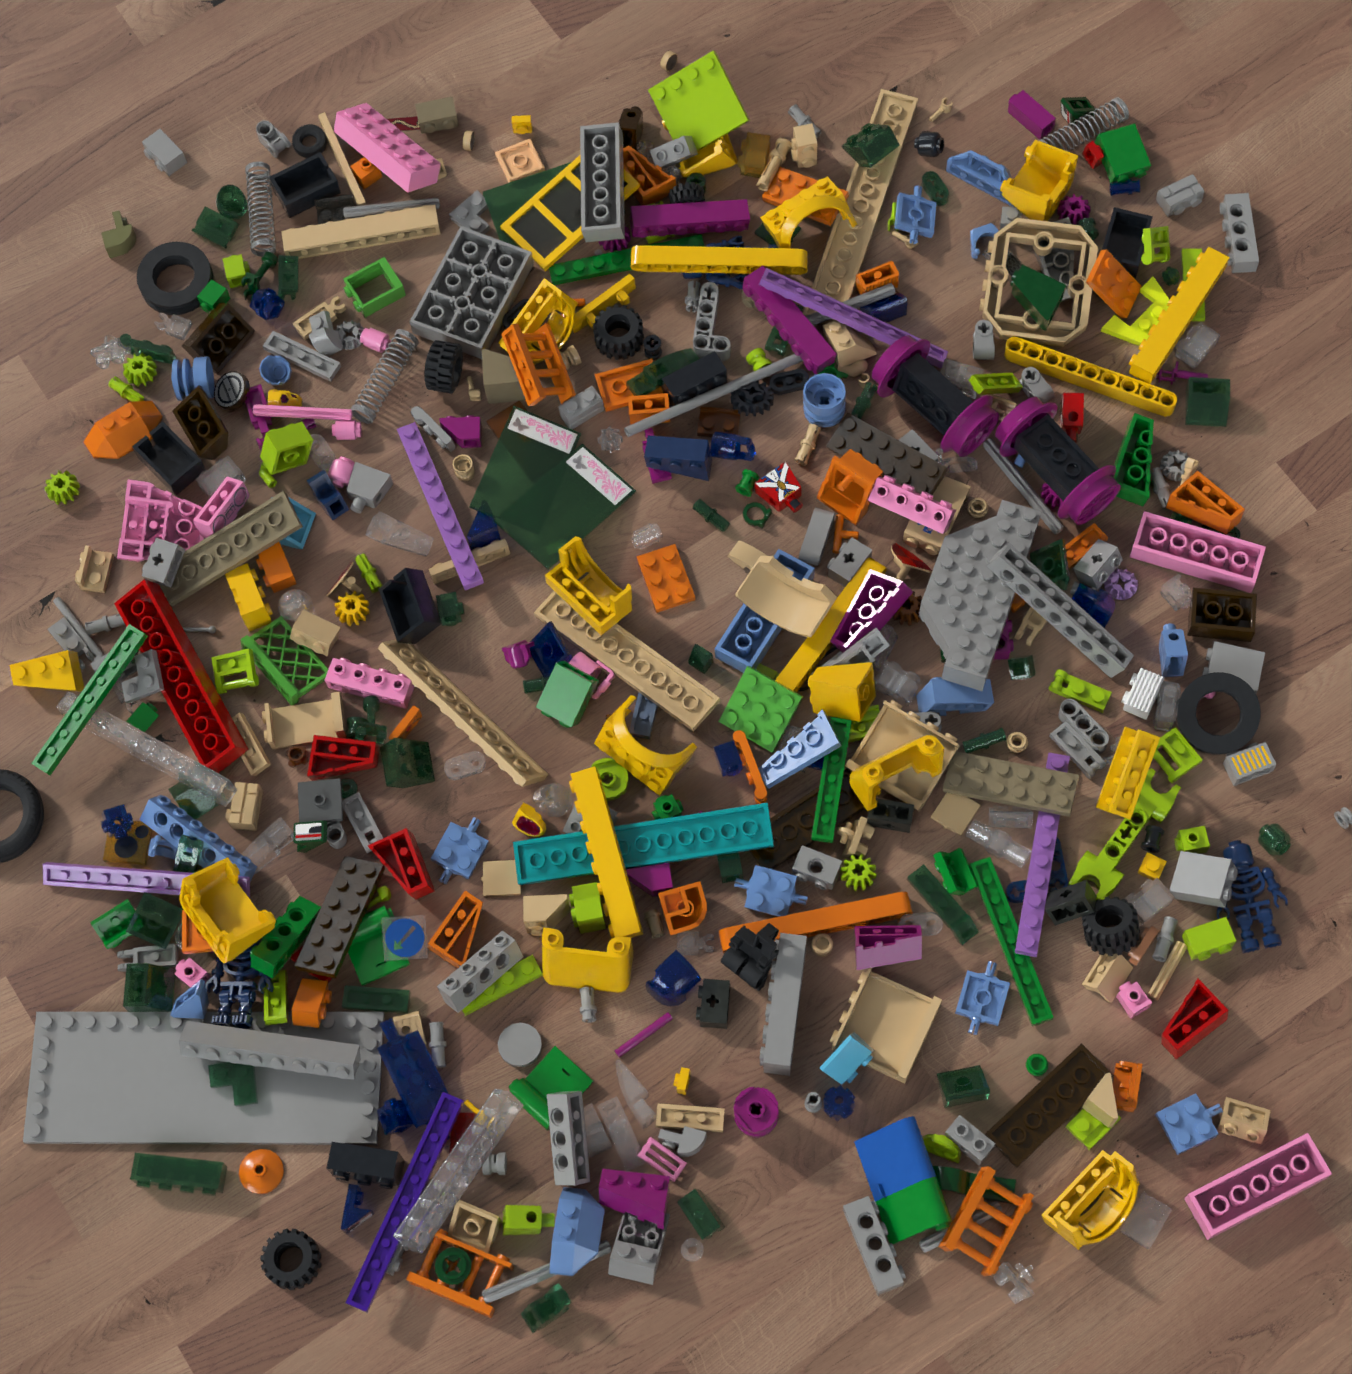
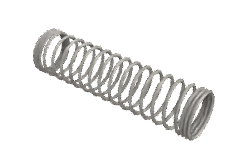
M1116 97L1109 103H1105L1104 106H1100L1094 111H1090L1089 114H1085L1084 117L1069 123L1068 126H1064L1063 129L1060 128L1058 132L1054 131L1053 134H1049L1038 141L1049 144L1050 141L1056 147L1055 138L1062 150H1065L1060 142V135L1064 139L1069 152V148L1074 150L1075 146L1079 147L1080 143L1084 144L1085 140L1089 141L1090 137L1095 138V134L1099 135L1095 132L1090 122V117L1094 120L1100 134L1105 132L1106 129L1110 130L1111 126L1115 127L1116 123L1120 124L1121 121L1128 120L1129 110L1125 102L1121 98ZM1116 103L1121 107L1124 117L1118 111ZM1105 108L1110 112V115L1114 120V125L1110 123V120L1106 115ZM1100 111L1105 115V118L1109 123V128L1105 126V123L1101 118ZM1095 114L1100 118L1104 131L1100 129L1095 119ZM1085 120L1089 123L1094 136H1091L1086 128ZM1079 122L1084 126L1089 139L1085 138L1080 129ZM1074 125L1080 131L1083 137V142L1079 140L1075 132ZM1069 128L1073 131L1075 137L1077 138L1078 145L1074 143L1070 135ZM1064 132L1069 136L1073 144V148L1069 146L1067 140L1065 139Z
M256 161L249 163L245 168L249 207L248 216L251 252L254 255L263 257L265 252H276V243L274 242L275 227L273 226L274 212L272 210V185L270 180L269 182L265 181L271 176L270 166L267 163ZM256 166H261L268 169V171L254 170L252 172H248L250 168ZM257 171H264V172H266V173H263V174H252L253 172H257ZM255 182H266L267 184H264V185H254L253 183H255ZM257 187L268 188L266 190H254ZM259 192L268 193L267 195L262 196L254 195L255 193ZM256 198H268V200H265V201H257V200H254V199H256ZM258 203H267V204H269V205H266V206H256L255 204H258ZM260 208L270 209L267 211H255ZM257 214H269V216H265V217H259V216H255V215H257ZM259 219H268V220H270V221H267V222H258V221H256V220H259ZM261 224L271 225L268 227H257V225ZM258 230H270V232H265V233L256 232V231H258ZM269 235V236H271V237H268V238H259V237H257V236ZM257 245H271V246H273V247H271V248H266V249H262V248H257V247H255V246H257ZM253 248H256V249H258V250H269V251L261 252V251H256V250H254Z
M398 329L395 332V337L391 339L392 342L388 344L389 347L382 354L383 358H380V363H377V368H374V373L367 380L368 384L364 385L365 389L361 390L355 405L351 407L353 416L359 421L367 424L373 423L376 417L375 412H379L378 407L383 406L381 402H385L384 397L388 396L387 391H391L390 386H394L393 381L398 380L396 376L401 375L399 371H403L406 360H409L408 355H412L411 350H415L419 344L418 339L412 333L403 329ZM399 334L408 337V338L411 339L414 343H411L410 341H408V340L402 338ZM395 344L403 346L404 348L408 349L411 353L408 354L403 352ZM392 349L400 351L401 353L406 355L408 359L398 356L394 351H392ZM389 354L400 358L405 364L395 361ZM386 359L397 363L402 369L392 366ZM382 364L392 367L399 374L392 373L391 371L386 369ZM380 370H384L390 373L396 379H391L387 377ZM377 375L387 378L393 384L391 385L384 382ZM374 380L385 384L390 390L379 386ZM371 385L380 388L387 395L379 393L373 387H371ZM368 390L380 395L384 400L374 397ZM365 396H368V397H371V398L375 399V400L378 401L381 405L374 404L373 402H371L370 400H368ZM362 401H365L373 405L375 408H377V411L369 408ZM356 410L364 413L369 418L360 415Z

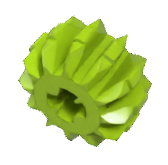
M134 353V358L127 357L128 363L123 364V375L130 384L134 383L135 386L139 387L141 383L146 386L148 381L153 382V377L157 376V365L150 355L145 356V354L141 353L137 356Z
M58 470L57 475L51 474L52 479L46 480L45 492L48 494V498L51 501L54 500L58 505L61 502L67 505L68 500L74 501L73 496L79 495L78 489L80 484L76 476L71 475L67 470L64 473Z
M862 854L859 855V859L851 855V861L845 859L843 862L845 866L840 867V872L843 874L841 881H847L845 885L847 888L854 885V891L858 890V886H861V889L865 891L866 884L872 886V879L877 877V873L873 872L876 870V865H870V858L864 861ZM855 870H859V872L862 871V875L857 876V873L855 874Z

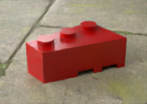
M314 735L307 777L313 781L377 768L380 746L376 742Z
M407 828L368 845L403 889L415 900L435 892L415 836Z
M1197 978L1193 988L1162 1033L1161 1044L1176 1060L1227 1021L1228 1009L1199 978Z

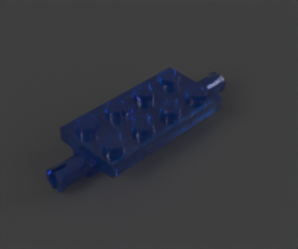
M390 1018L388 1021L386 1020L379 1024L388 1042L377 1049L417 1129L428 1125L442 1092L449 1093L418 1030L405 1036H400L393 1019Z

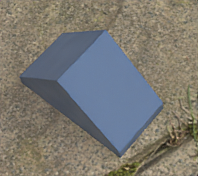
M199 980L175 1000L171 1012L172 1017L205 1018L209 999L204 980Z

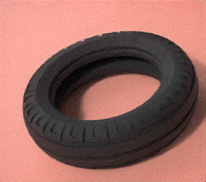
M0 769V790L16 794L23 806V817L19 827L11 836L0 841V863H4L22 855L36 841L44 821V806L38 790L27 778L16 772Z

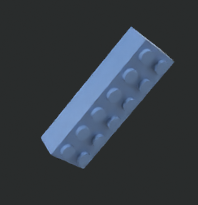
M780 549L777 550L774 558L793 571V577L800 581L803 578L813 581L814 567ZM743 603L716 645L715 658L744 673L747 666L756 669L782 628L761 617Z

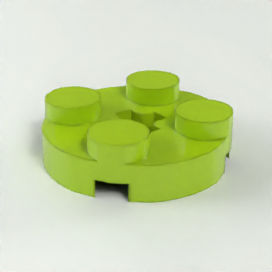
M602 758L591 765L599 770L601 780L605 778V775H609L610 778L613 777L609 784L602 782L607 801L617 799L626 793L629 777L624 767L616 763L612 758Z

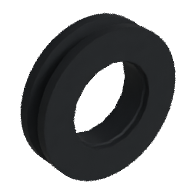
M169 242L155 247L145 255L137 270V284L144 300L152 309L166 315L186 314L200 307L197 296L211 279L214 281V274L206 255L198 247L186 242ZM178 264L189 266L194 270V279L189 286L181 291L165 292L157 287V278L167 267Z
M1224 672L1208 673L1191 682L1182 692L1176 709L1179 730L1188 743L1202 752L1216 755L1227 754L1246 745L1255 735L1261 717L1259 700L1251 686L1243 679ZM1224 692L1232 696L1238 703L1240 720L1236 728L1230 733L1212 735L1199 725L1196 709L1200 699L1206 694Z

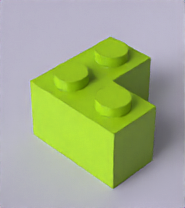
M597 882L572 886L573 894H569L571 907H575L571 908L574 927H579L580 934L606 929Z

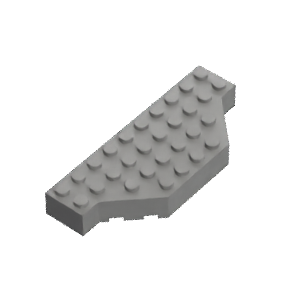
M1002 500L997 516L945 536L921 601L919 612L920 619L927 625L930 635L935 643L940 646L946 659L941 679L983 691L1016 594L987 565L996 552L1008 543L1028 558L1042 511Z

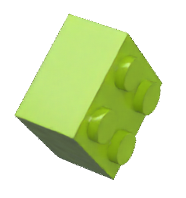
M303 422L291 423L279 429H271L265 434L260 458L271 475L305 465L309 458L313 438Z

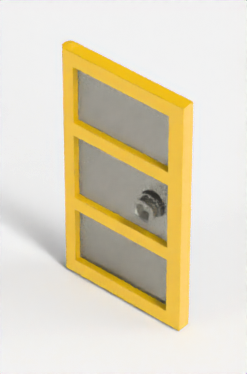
M581 154L500 225L501 230L520 248L532 252L533 260L544 271H547L584 237L581 231ZM623 168L625 201L641 186Z

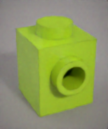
M242 254L223 258L226 279L230 288L242 286V278L246 276L247 272H251L248 261H244Z
M1205 826L1179 830L1176 838H1174L1175 848L1180 852L1202 854L1207 853L1210 847Z

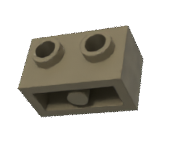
M453 96L415 104L421 134L459 126Z

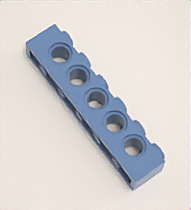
M159 795L148 800L139 819L201 867L206 868L228 857L232 864L237 865L240 871L238 876L250 877L251 881L257 866L248 857L241 855L232 845L225 843L216 833L209 831L200 821L193 819L184 809L173 804L168 797Z

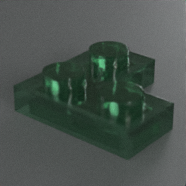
M230 1062L208 1065L210 1087L212 1089L233 1086L234 1105L236 1107L258 1104L254 1066Z

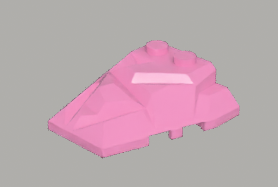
M128 479L117 559L136 562L148 560L150 547L156 538L178 544L185 551L204 540V537L200 535L193 522L203 507L186 499L182 500L173 496L171 492L160 490L149 482Z

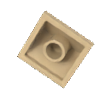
M1111 1073L1104 1075L1082 1107L1108 1128L1113 1127L1118 1119Z
M457 1199L448 1230V1237L489 1253L501 1227L502 1220L495 1214Z

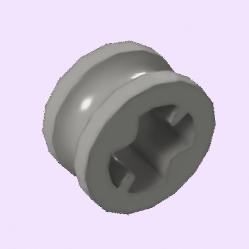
M1342 807L1340 809L1341 812L1336 811L1334 813V817L1342 828L1347 829L1349 824L1352 825V813L1348 808Z

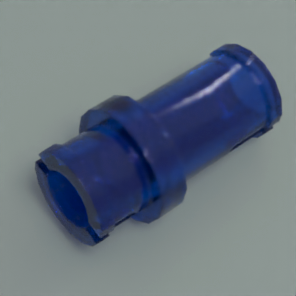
M1128 179L1127 182L1109 183L1110 196L1140 193V180L1132 181Z

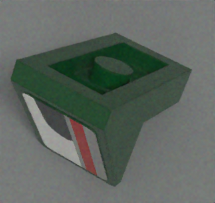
M1066 97L1060 100L1061 115L1068 124L1095 110V107L1086 97Z
M327 821L294 823L293 842L297 844V852L306 853L327 842Z

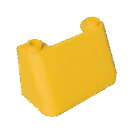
M662 120L664 128L668 131L664 121ZM727 134L699 150L698 155L681 161L679 167L681 175L684 178L691 179L730 168L737 164L738 160L729 135Z
M1035 140L1025 150L1024 157H1026V161L1014 179L1008 178L1004 180L1000 191L1002 196L1028 219L1048 222L1058 208L1059 202L1064 199L1071 188L1078 155Z
M926 735L909 741L852 771L850 774V786L866 810L869 811L877 807L876 796L881 794L878 784L912 766L917 774L921 773V771H926L930 773L932 778L941 774L944 747L932 735Z
M228 857L183 878L179 896L182 908L223 963L235 959L272 931L276 923L274 915L265 909L258 911L238 884L240 871L237 865L232 864Z
M543 927L542 970L543 977L548 984L573 988L589 987L590 989V987H593L594 990L621 993L628 988L634 956L630 937L618 936L612 938L608 943L607 952L563 947V934L557 929Z

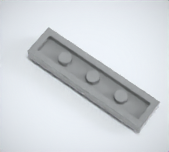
M272 331L263 345L265 351L276 356H282L288 362L330 382L341 368L340 362L275 331Z

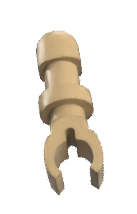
M1188 457L1185 463L1184 475L1182 474L1180 477L1182 478L1180 485L1194 474L1199 464L1198 460Z

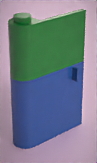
M915 1116L901 1119L854 1141L871 1192L879 1209L881 1220L886 1226L890 1244L894 1245L928 1229L936 1228V1231H942L950 1227L949 1223L952 1222Z

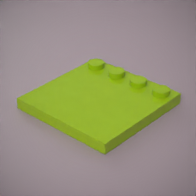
M711 51L648 89L672 139L692 136L697 152L750 121L715 51Z

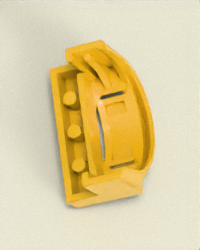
M828 176L818 180L814 185L802 190L791 199L785 200L781 205L769 210L760 217L766 230L774 238L778 248H791V237L797 225L805 217L820 209H838L843 220L848 219L853 228L857 225L843 193Z
M544 278L512 324H519L522 333H534L550 314L547 323L551 327L560 350L572 332L575 320V307L578 305V302ZM555 310H558V311L561 312L563 315H565V318H564L562 315H560L558 312H556ZM501 338L498 344L507 351L504 340ZM525 341L529 351H538L532 344L540 349L538 341ZM532 359L535 365L544 361V359Z
M575 536L558 550L560 563L545 574L546 584L602 636L632 611V589L629 583L624 590L617 586L594 562L581 538ZM586 572H588V574H587L583 579H581L580 581H578V579H579L581 576H583Z
M630 695L606 720L594 744L660 796L669 787L675 775L691 759L697 746L695 743H691L683 751L670 755L656 753L642 746L630 734L625 723V717L631 712L628 708L636 699L635 696Z
M1102 1150L1042 1214L1044 1222L1078 1250L1083 1245L1097 1243L1108 1238L1123 1224L1136 1201L1140 1183L1134 1165L1116 1151L1110 1156ZM1110 1188H1113L1120 1195H1122L1123 1199H1121L1118 1195L1111 1191ZM1104 1191L1098 1201L1085 1214L1080 1216L1097 1196Z

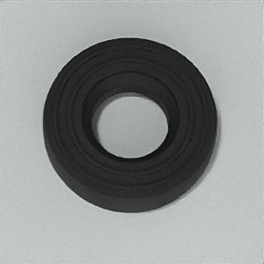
M308 124L299 127L294 132L292 144L298 155L309 158L319 152H324L327 146V138L319 126ZM307 136H314L317 141L313 146L307 147L302 144L303 139Z

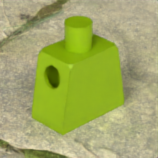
M505 1205L503 1210V1235L540 1234L542 1227H554L555 1224L554 1213H542L541 1206ZM530 1217L534 1220V1222L530 1223L527 1221L526 1218Z

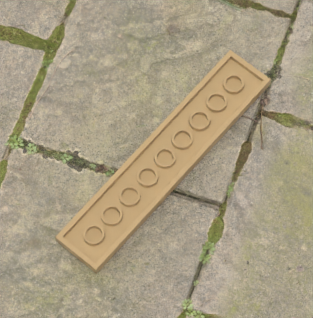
M555 591L534 612L535 617L596 661L599 660L611 669L616 676L693 732L720 702V697L617 623L601 636Z
M397 640L385 641L380 644L378 649L383 653V656L395 664L398 671L406 675L415 687L420 688L426 694L427 699L434 702L443 714L449 716L459 729H462L469 735V739L478 744L487 756L493 758L498 763L499 768L506 771L516 784L524 787L545 780L548 773L412 644L398 643Z

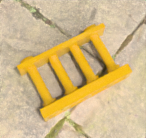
M1124 727L1096 808L1131 820L1160 737L1139 729L1136 731Z

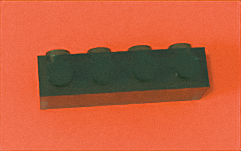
M135 1153L130 1180L139 1188L149 1189L150 1185L158 1186L159 1190L164 1191L180 1188V1192L194 1193V1190L202 1191L204 1195L215 1196L216 1193H223L228 1166L223 1162Z

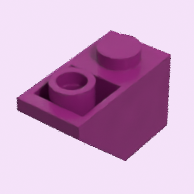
M468 415L466 417L447 416L440 418L441 428L461 448L482 447V424L480 417Z
M669 862L626 870L629 881L652 897L658 896L660 892L673 889Z

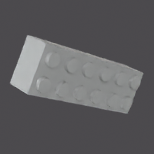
M618 122L580 126L581 231L585 242L625 239L623 133Z
M780 933V939H775L777 943L775 950H779L778 955L775 957L777 961H773L771 967V979L774 982L769 983L768 1001H771V1004L767 1003L765 1022H768V1025L763 1027L762 1038L763 1044L766 1045L761 1047L759 1060L760 1065L763 1066L764 1073L790 1076L807 936Z

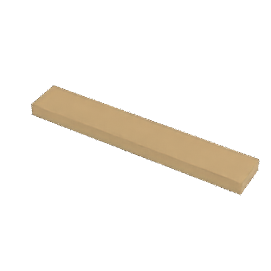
M325 112L319 114L321 127L357 206L366 205Z

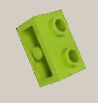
M1227 917L1187 929L1182 935L1191 960L1199 959V961L1210 958L1213 953H1227L1232 950L1236 943Z

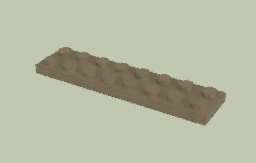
M284 491L280 492L186 550L172 587L159 584L170 606L173 607L302 528L303 526L287 494Z

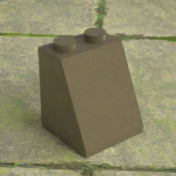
M483 349V379L488 404L519 400L526 401L510 356Z

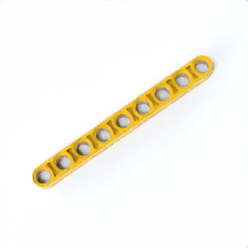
M645 245L634 246L631 249V269L638 272L751 274L761 266L781 275H802L808 271V252L804 249Z
M1011 337L1006 342L1004 355L1012 363L1026 368L1034 367L1040 373L1161 416H1170L1175 410L1177 396L1171 391L1019 337ZM1086 375H1091L1094 378H1088Z
M871 557L865 560L837 597L813 636L807 637L775 681L796 693L807 680V676L813 672L833 645L830 640L869 570L885 574L887 567Z

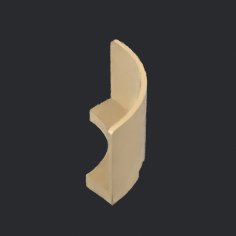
M761 555L737 590L736 597L771 623L792 633L812 637L837 597L825 584H819L805 578L800 581L792 576L794 574L793 571L789 570L773 556Z

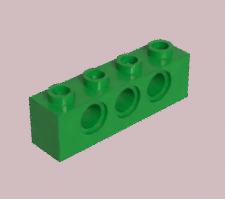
M301 896L294 902H290L285 914L277 918L274 929L262 938L258 946L255 945L250 952L251 967L273 979L309 935L321 906Z

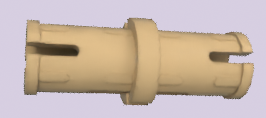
M809 424L804 439L800 441L801 447L795 458V462L800 465H807L811 452L816 448L815 442L821 432V428H817V425Z

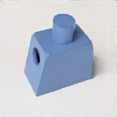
M1172 623L1163 626L1159 641V655L1163 677L1183 676L1188 658L1184 631L1176 629L1175 624Z

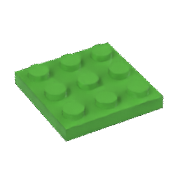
M747 666L718 722L734 731H743L746 738L773 753L799 707L803 696L751 666Z

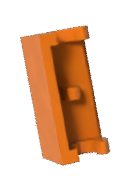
M1119 1061V1063L1115 1064L1112 1084L1118 1110L1135 1111L1143 1064Z

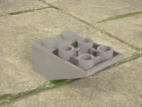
M628 1212L623 1213L610 1256L608 1274L653 1285L670 1214L666 1213L663 1230L658 1228L657 1224L648 1220L643 1222L638 1220V1216Z

